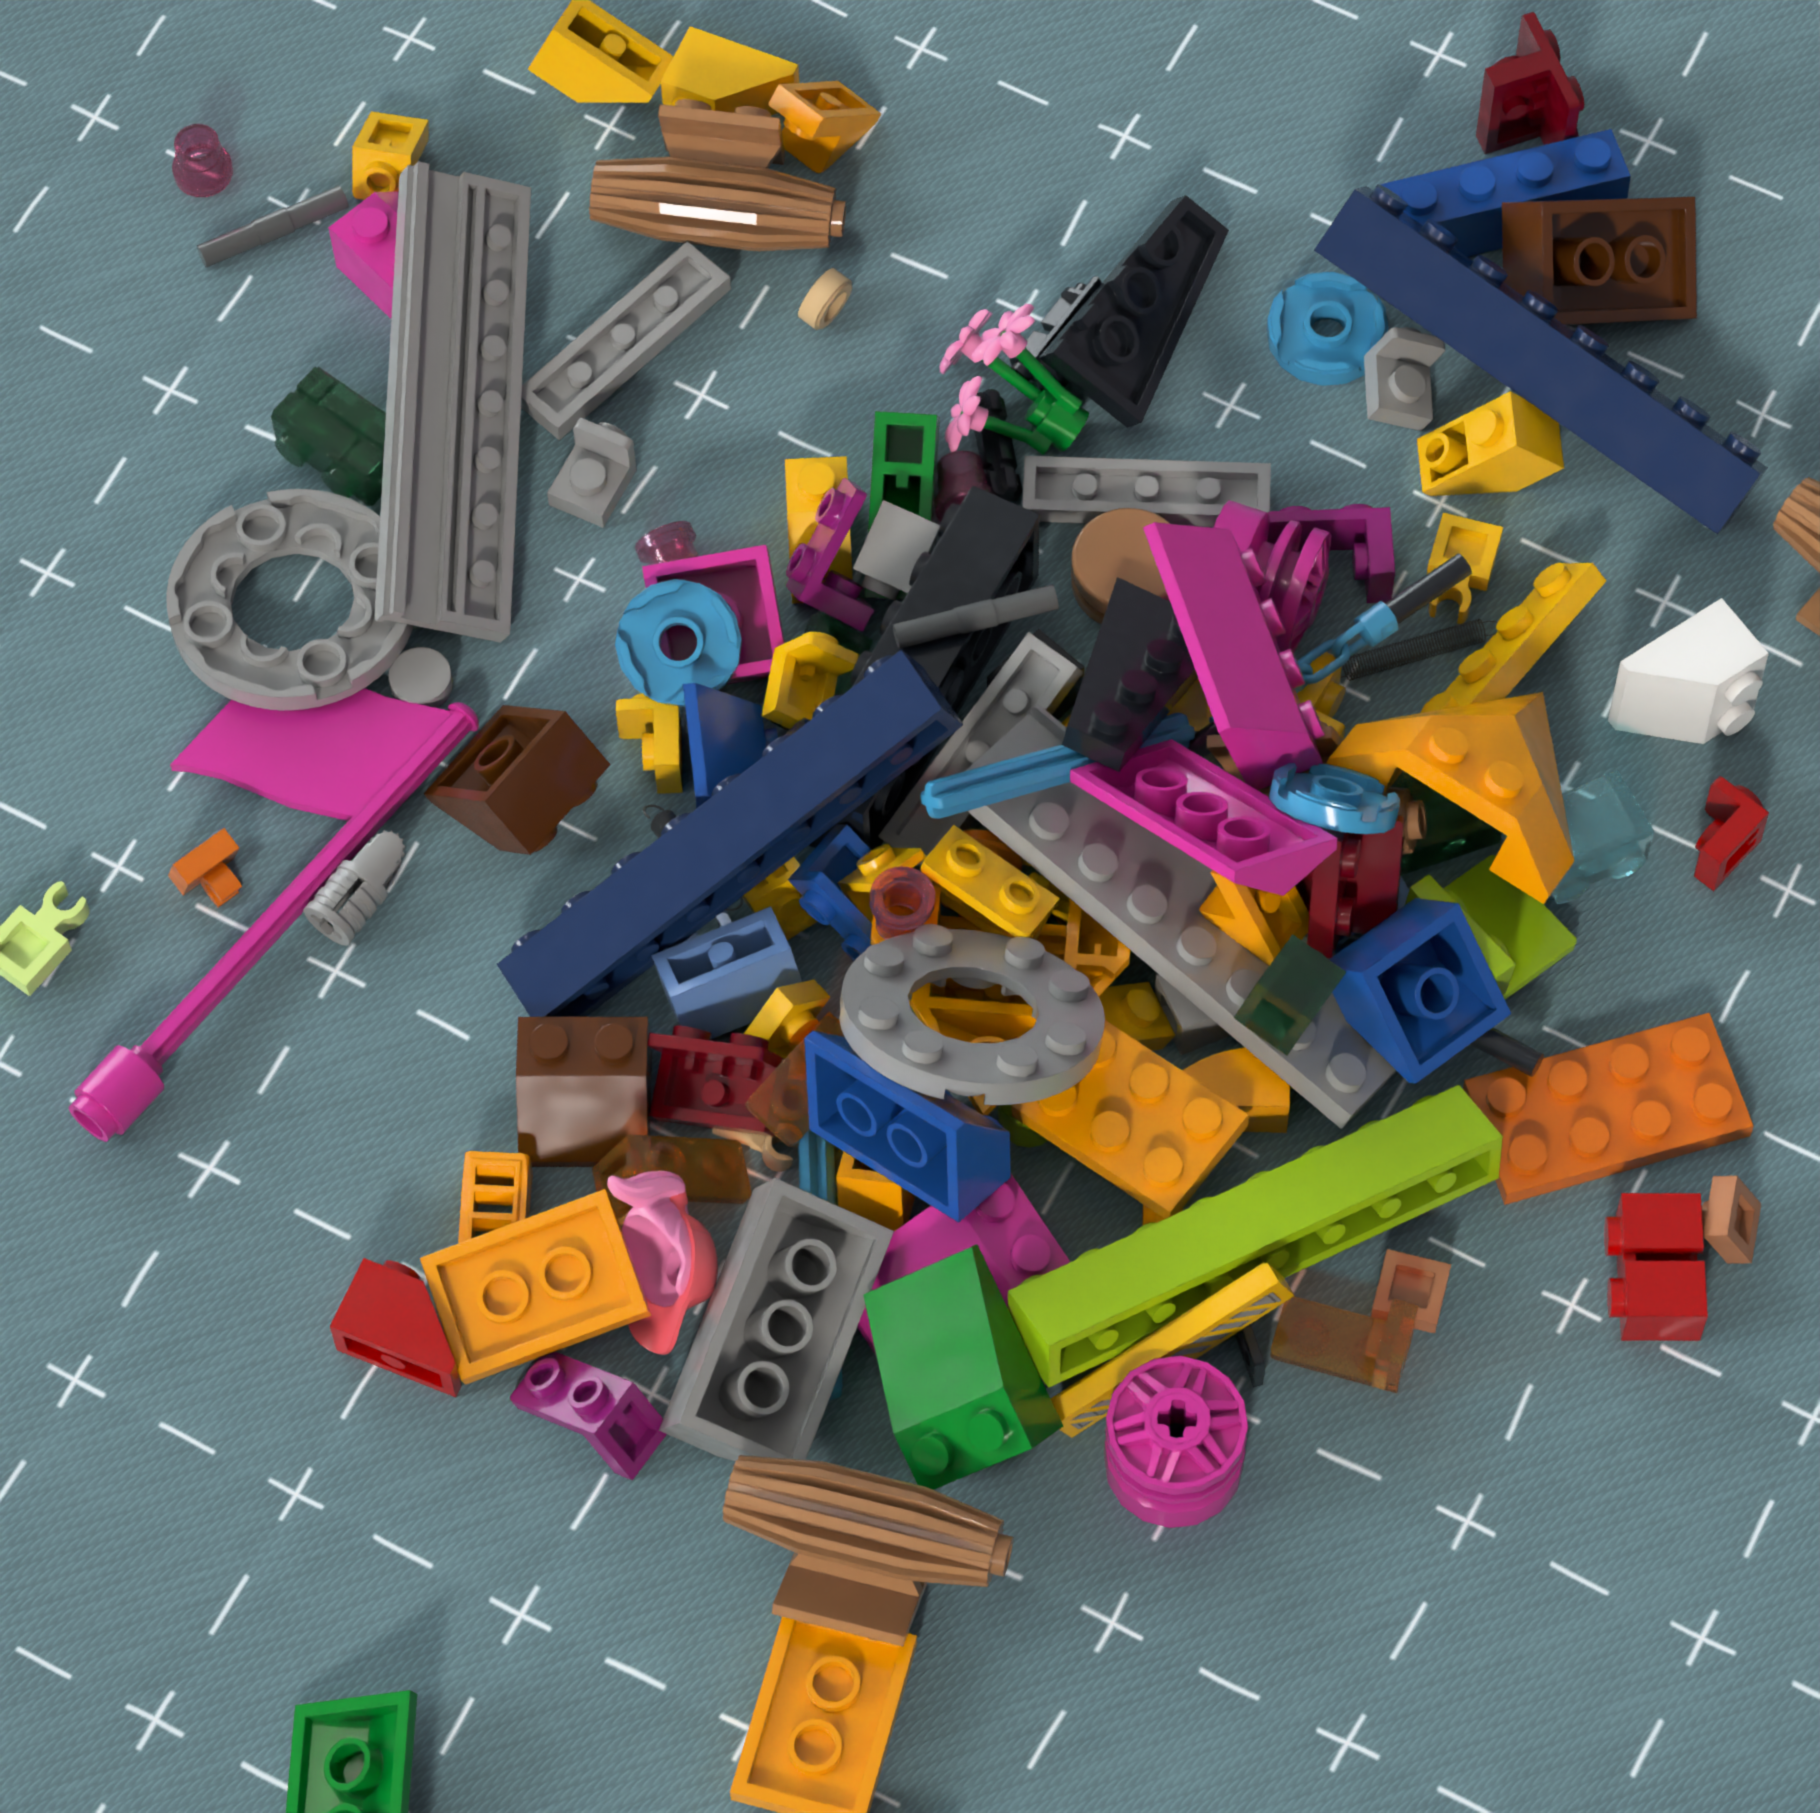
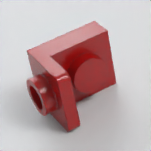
M1721 776L1710 785L1705 805L1706 813L1715 820L1705 829L1695 845V848L1700 853L1694 877L1713 892L1761 842L1769 812L1763 808L1761 801L1752 791L1741 785L1734 786Z

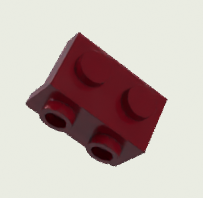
M674 1026L672 1035L649 1033L647 1046L662 1053L649 1113L650 1117L663 1122L775 1137L790 1061L769 1051L768 1040L747 1034L731 1033L729 1043L710 1041L712 1033L687 1026Z

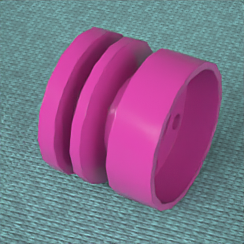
M1228 500L1217 517L1213 528L1230 529L1241 552L1253 548L1267 583L1256 587L1261 601L1269 598L1273 599L1286 631L1285 634L1275 637L1281 652L1291 648L1293 653H1295L1305 631L1313 624L1324 596L1329 576L1328 557L1332 535L1328 531L1314 528L1309 534L1302 551L1298 552L1302 525L1300 522L1291 520L1281 532L1276 544L1267 542L1270 525L1268 512Z
M1184 1356L1153 1359L1130 1371L1114 1390L1106 1415L1104 1461L1107 1481L1120 1504L1142 1521L1168 1528L1198 1525L1220 1513L1237 1492L1244 1467L1248 1422L1244 1400L1231 1379L1208 1362ZM1177 1423L1183 1425V1437H1171L1170 1424Z

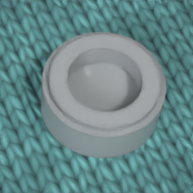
M427 647L408 649L398 656L389 669V683L394 699L438 708L446 702L451 694L453 680L450 665L447 659L434 649Z

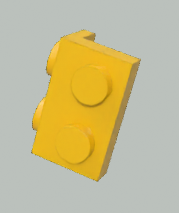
M955 825L949 829L924 859L920 867L923 875L917 884L919 886L941 887L942 903L984 932L1011 938L1029 937L1036 940L1060 899Z

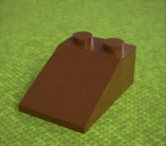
M1695 197L1502 202L1503 270L1508 274L1504 283L1522 296L1528 290H1531L1547 299L1559 310L1554 318L1562 324L1697 319Z

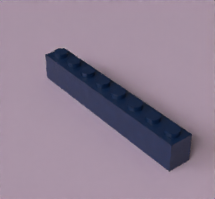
M1377 184L1374 190L1365 186L1353 191L1314 251L1714 533L1719 534L1726 528L1768 469V467L1757 460L1761 455V451L1756 446L1734 432H1730L1728 437L1725 438L1706 425L1711 418L1710 415L1698 405L1682 396L1678 398L1676 403L1655 389L1660 381L1652 373L1633 361H1629L1625 367L1605 354L1609 345L1589 329L1578 325L1575 331L1569 329L1554 318L1559 310L1551 302L1531 290H1528L1522 296L1504 283L1508 274L1497 264L1482 255H1477L1474 261L1454 248L1458 239L1447 229L1429 219L1424 225H1421L1404 213L1408 206L1407 202L1388 188Z
M900 650L895 655L885 656L875 661L865 671L863 680L845 694L833 696L821 703L815 709L813 718L796 732L781 736L772 741L764 749L760 760L742 774H734L722 780L713 789L712 797L692 813L681 814L668 822L661 832V837L643 851L631 853L619 860L612 868L611 875L591 891L581 892L569 899L561 909L562 914L544 928L533 930L520 937L513 944L511 953L497 963V966L529 1016L587 1017L652 967L654 961L651 955L683 943L961 728L963 723L924 667L903 650Z

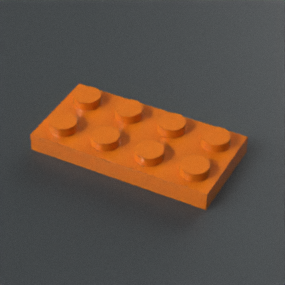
M1710 1013L1543 1058L1539 1069L1533 1077L1514 1067L1466 1079L1463 1085V1090L1503 1136L1499 1178L1495 1181L1504 1205L1750 1137L1754 1127Z

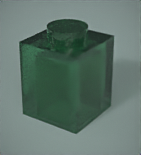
M1292 934L1256 983L1234 1016V1019L1288 1056L1342 980L1346 971L1327 959L1321 952L1313 949Z

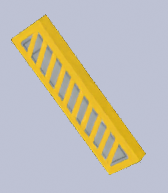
M1263 1262L1052 1397L1051 1401L1063 1424V1427L1059 1430L1073 1438L1106 1417L1114 1390L1130 1371L1157 1358L1184 1356L1197 1359L1294 1297L1295 1295L1285 1278L1269 1263L1265 1264Z

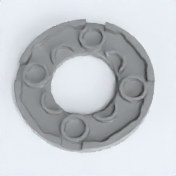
M286 489L266 492L268 498L266 500L249 504L235 511L233 506L230 505L216 513L191 535L180 550L171 569L166 593L167 612L172 636L182 659L190 670L211 689L229 699L256 708L279 711L321 707L347 698L378 679L399 657L407 644L414 625L388 620L383 622L375 621L380 516L357 501L326 491ZM301 554L320 557L338 567L352 585L354 601L349 618L342 626H339L336 634L332 637L310 641L298 650L288 651L287 648L282 646L280 649L264 647L248 638V635L244 634L234 621L231 606L237 586L253 568L271 558Z
M924 924L917 927L914 932L898 935L869 946L848 968L843 980L840 997L841 1010L839 1022L841 1030L851 1048L870 1067L904 1087L940 1099H944L945 1089L962 1096L985 1094L984 1105H1012L1033 1102L1054 1096L1073 1087L1096 1064L1105 1026L1102 1003L1096 991L1090 985L1088 977L1076 971L1057 956L1045 951L1043 944L1029 937L1011 938L983 931L947 929L936 924ZM947 978H952L958 984L974 989H984L1000 984L1002 986L1001 994L1004 996L1020 995L1032 1007V1017L1036 1019V1023L1031 1030L1016 1039L999 1043H970L946 1037L925 1026L911 1011L909 1000L912 999L913 992L927 983H932L939 987L945 986Z

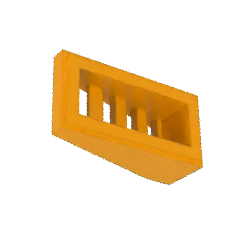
M468 1151L465 1153L458 1243L474 1238L476 1231L491 1232L529 1217L533 1170L529 1155ZM478 1204L513 1206L512 1213L478 1212Z

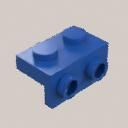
M836 824L791 875L788 881L802 894V897L799 899L802 908L821 924H830L845 939L841 943V947L854 961L871 946L872 923L844 895L838 882L858 868L856 865L857 861L870 852L871 849L847 824ZM871 892L869 897L872 911H874L876 892Z

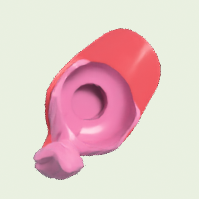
M648 1171L627 1179L610 1176L607 1186L613 1196L633 1206L625 1218L621 1231L652 1315L628 1324L629 1330L634 1339L647 1350L655 1354L667 1355L676 1344L687 1310L712 1296L718 1275L716 1247L711 1234L705 1226L689 1215L686 1188L683 1179L679 1175L668 1171Z

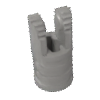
M383 830L381 834L376 833V836L370 839L371 843H366L353 861L343 860L336 872L326 881V885L319 889L313 901H310L303 909L309 922L323 935L340 945H349L354 939L355 934L366 924V920L371 918L376 912L378 905H381L388 897L385 887L393 879V874L398 872L397 868L401 866V858L405 855L403 851L406 846L402 843L404 839L399 838V833L394 834L392 830L390 832Z

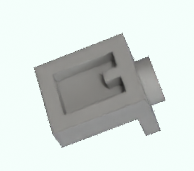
M1391 328L1364 355L1367 418L1422 431L1433 420L1430 366L1445 352V342L1436 336L1421 333V331L1415 328Z
M579 418L573 428L575 446L547 492L548 503L554 508L604 528L637 471L634 443L620 428L605 422L595 424L586 419Z

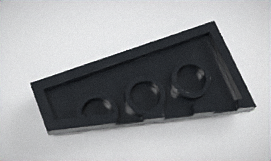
M1187 195L1172 200L1040 355L1039 359L1127 428L1142 423L1229 230Z
M1117 577L1066 728L1063 746L1120 772L1198 679L1170 601Z

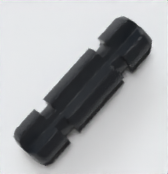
M987 389L984 392L977 393L976 396H980L978 406L988 409L989 416L1003 421L1006 420L1005 402L997 390ZM985 428L981 432L974 430L981 467L986 471L984 475L986 491L1007 501H1016L1022 494L1020 476L1015 472L1017 461L1012 438Z

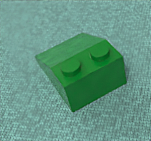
M977 1244L863 1295L893 1434L917 1485L928 1487L932 1490L1028 1451L1063 1427L1060 1417Z

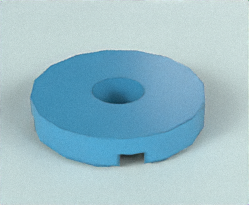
M1336 272L1310 273L1295 280V285L1287 288L1284 293L1283 289L1273 299L1267 318L1266 330L1269 350L1281 368L1301 381L1328 386L1347 384L1364 376V355L1388 332L1389 327L1385 306L1379 297L1376 300L1374 295L1367 291V287L1351 276ZM1321 319H1331L1341 324L1344 330L1336 336L1324 337L1314 332L1311 326Z
M673 579L650 585L631 599L619 621L615 647L620 668L637 691L657 703L683 707L685 706L683 684L698 683L718 691L726 687L739 665L742 637L736 615L720 594L700 583ZM676 625L689 627L694 631L697 638V646L694 653L682 661L667 658L661 648L663 634L667 629Z
M1288 763L1274 771L1269 800L1277 809L1295 819L1317 827L1356 834L1385 833L1395 827L1400 807V798L1395 792L1388 793L1387 797L1384 796L1385 786L1371 776L1351 769L1321 763L1310 767L1309 774L1295 773L1297 768L1295 763Z

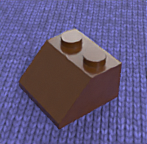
M502 705L423 794L432 804L499 851L531 855L533 852L543 849L554 839L558 832L557 825L573 807L581 805L593 795L598 786V778L611 764L566 711Z
M518 1017L516 1056L518 1153L529 1155L532 1167H649L652 1048L647 1046L650 1033L648 1017Z

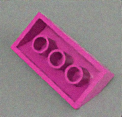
M1156 522L1143 527L1218 733L1246 784L1256 790L1270 786L1274 771L1288 763H1295L1297 767L1295 773L1306 771L1314 765H1319V763L1323 764L1314 740L1325 736V733L1311 700L1300 703L1295 688L1305 684V680L1292 649L1281 652L1275 637L1285 634L1286 631L1273 599L1269 598L1261 601L1256 587L1267 583L1253 548L1241 552L1230 529Z

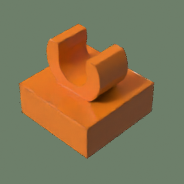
M223 828L175 862L168 876L182 895H185L201 883L207 895L219 908L239 893L238 890L242 888L237 877L226 865L235 858L239 846L226 829Z

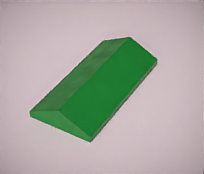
M407 1690L295 1705L286 1813H408L418 1694Z

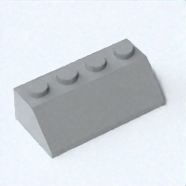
M777 1178L754 1188L658 1431L713 1455L733 1461L738 1460L740 1455L806 1460L865 1308L863 1295L872 1290L894 1231Z

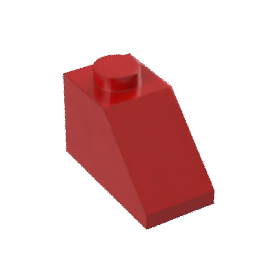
M363 1258L330 1324L336 1350L456 1398L461 1389L456 1362L424 1281L420 1280V1276L413 1269L399 1262L387 1260L381 1265Z

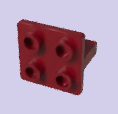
M1534 12L1521 16L1516 56L1505 57L1493 66L1485 68L1476 138L1484 154H1489L1538 137L1541 138L1544 145L1579 137L1577 129L1579 112L1584 110V97L1581 87L1574 76H1566L1560 64V49L1556 37L1550 29L1543 30Z
M1397 815L1395 827L1385 833L1356 834L1322 828L1337 837V850L1295 885L1309 912L1306 955L1330 959L1333 957L1340 936L1350 937L1352 932L1365 934L1397 911L1405 831L1404 817Z

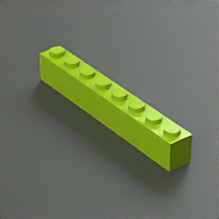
M1460 1085L1437 1095L1425 1096L1409 1108L1385 1119L1370 1121L1356 1132L1326 1146L1313 1147L1301 1157L1271 1171L1256 1173L1245 1183L1219 1195L1204 1197L1184 1211L1157 1223H1147L1138 1228L1133 1234L1103 1248L1088 1250L1076 1260L1044 1275H1034L1025 1279L1017 1287L1008 1291V1310L1040 1377L1048 1387H1052L1118 1356L1263 1262L1265 1264L1269 1263L1286 1278L1498 1179L1503 1136Z

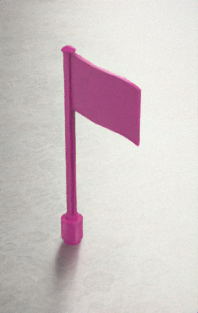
M366 688L340 701L303 710H269L245 705L231 699L170 764L172 771L191 772L222 779L289 808L348 822L141 1046L134 1045L129 1050L117 1045L74 1091L76 1099L69 1106V1111L85 1130L99 1140L107 1142L115 1133L124 1134L164 1090V1084L159 1075L163 1072L162 1065L303 913V909L310 901H313L319 889L326 885V881L336 872L343 860L351 861L468 732L477 731L479 719L472 708L464 703L454 702L448 706V710L385 697Z

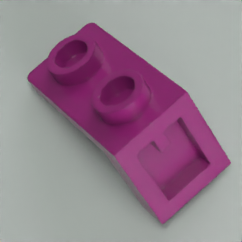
M843 478L837 490L834 488L829 489L822 498L815 516V520L819 524L807 545L804 543L800 544L791 556L786 569V576L789 578L786 587L798 600L863 632L874 612V609L859 595L863 587L834 570H830L827 577L824 578L867 497V493L856 483Z
M1351 504L1341 509L1311 510L1304 506H1290L1280 511L1268 512L1270 525L1267 542L1276 544L1281 532L1291 520L1300 522L1302 525L1298 552L1302 551L1309 534L1314 528L1328 531L1332 535L1330 551L1352 550L1354 580H1365L1366 602L1378 603L1382 601L1386 603L1392 599L1395 562L1390 507L1373 508L1366 504Z
M557 1352L539 1357L510 1396V1400L518 1409L582 1434L615 1474L632 1481L667 1435L658 1431L663 1418L634 1382Z

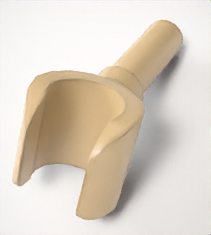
M787 1124L777 1125L775 1137L712 1129L714 1135L762 1152V1159L765 1165L777 1172L789 1169L792 1166L793 1158L776 1152L772 1145L783 1142L791 1147L798 1148L799 1139H802L799 1130Z

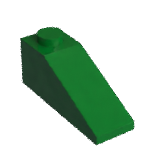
M875 411L868 533L883 500L933 522L940 417L938 415ZM865 588L864 597L889 599ZM900 590L896 599L904 600L908 593Z

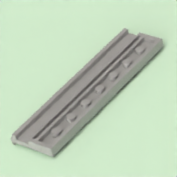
M418 161L414 166L408 165L399 177L375 621L383 622L388 620L501 643L510 635L531 187L463 172L460 176H454L429 170V163Z
M1035 705L1020 722L965 771L1061 745L1066 727L1042 706ZM1068 782L967 811L1340 1129L1365 1106L1396 1071L1346 1022L1319 967L1328 961L1329 958L1306 955L1308 933L1280 969L1268 966L1205 919L1200 913V906L1217 886L1210 873L1212 869L1075 784Z

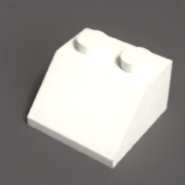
M1721 598L1620 661L1608 722L1615 730L1699 744H1705L1722 732L1726 736L1735 734L1745 727L1755 714L1754 708L1759 689L1763 684L1762 677L1769 653Z

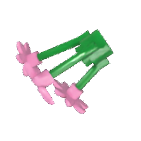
M1025 304L1014 313L1012 311L1005 312L999 321V329H989L982 334V337L979 336V331L990 319L992 313L987 309L980 310L972 317L968 326L961 329L960 340L952 343L946 349L939 366L940 372L945 374L952 364L955 365L963 354L974 363L982 361L1033 401L1025 416V420L1032 424L1031 430L989 416L988 409L978 406L980 396L976 395L982 377L976 376L971 381H967L962 385L959 393V404H955L951 408V417L954 419L949 423L944 437L951 452L955 453L957 451L962 435L967 436L970 429L981 432L983 428L1024 442L1042 455L1046 453L1050 445L1063 452L1071 445L1085 425L1089 412L1081 407L1083 401L1066 390L1026 348L1028 342L1020 333L1035 322V319L1030 316L1034 309L1032 304ZM1001 350L1011 359L1016 357L1046 389L1043 391L1039 390L997 357Z

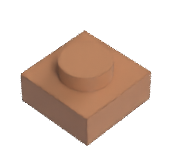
M1713 1176L1709 1200L1705 1201L1702 1205L1703 1237L1727 1264L1752 1263L1761 1203L1738 1176Z
M1387 1249L1372 1307L1371 1318L1435 1334L1451 1264Z

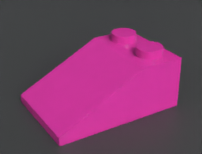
M1011 1174L1010 1179L960 1222L955 1221L930 1205L894 1231L872 1290L977 1244L1008 1308L1009 1290L1017 1287L1031 1276L1044 1275L1070 1263V1260ZM865 1305L857 1328L876 1355Z

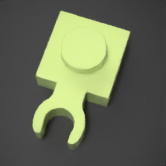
M62 881L56 882L47 890L43 898V905L35 915L19 905L0 926V975L28 996L33 994L72 951L69 941L63 936V933L79 927L89 915L90 910L83 896L73 908L69 910L57 909L59 903L68 896L65 883Z

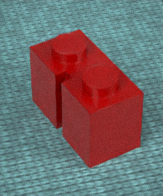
M1621 1193L1615 1217H1606L1604 1225L1606 1256H1617L1618 1278L1608 1279L1609 1318H1620L1621 1341H1700L1708 1318L1705 1261H1697V1253H1703L1704 1250L1701 1193Z

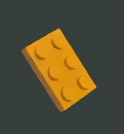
M1106 1020L1099 1057L1091 1071L1080 1082L1054 1096L1033 1102L1011 1105L1012 1117L1164 1219L1181 1211L1248 1127V1114Z
M606 1189L420 1258L449 1347L456 1362L460 1379L465 1385L652 1316L627 1243L621 1231L612 1200Z
M782 1617L731 1786V1800L778 1813H869L916 1651L917 1635L908 1633L905 1644L902 1647Z

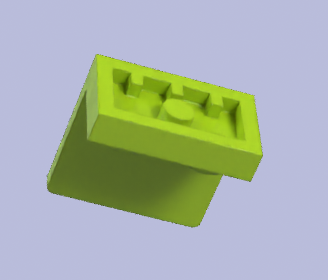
M1495 855L1488 856L1445 888H1442L1430 874L1412 885L1409 889L1405 905L1414 898L1459 903L1504 999L1517 992L1575 948L1576 937L1544 904L1489 870L1496 857Z

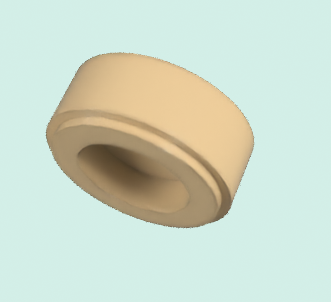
M834 268L827 270L814 283L799 308L798 317L815 330L825 328L839 314L852 291V281Z

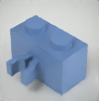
M771 906L734 922H731L728 912L724 910L716 916L719 928L700 936L696 932L686 939L685 942L651 955L679 1026L708 1031L712 1033L711 1039L752 1023L777 987L802 982L791 947Z

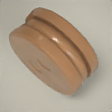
M1119 508L1098 515L1082 528L1072 549L1071 586L1077 603L1090 618L1102 624L1117 577L1170 601L1143 527L1154 522L1170 524L1167 520L1147 510Z

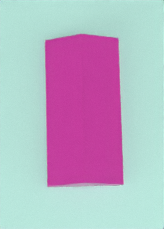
M1173 739L1138 749L1120 772L1099 762L1070 770L1071 783L1231 882L1284 896L1337 850V837L1320 827L1295 819L1277 809L1268 796Z

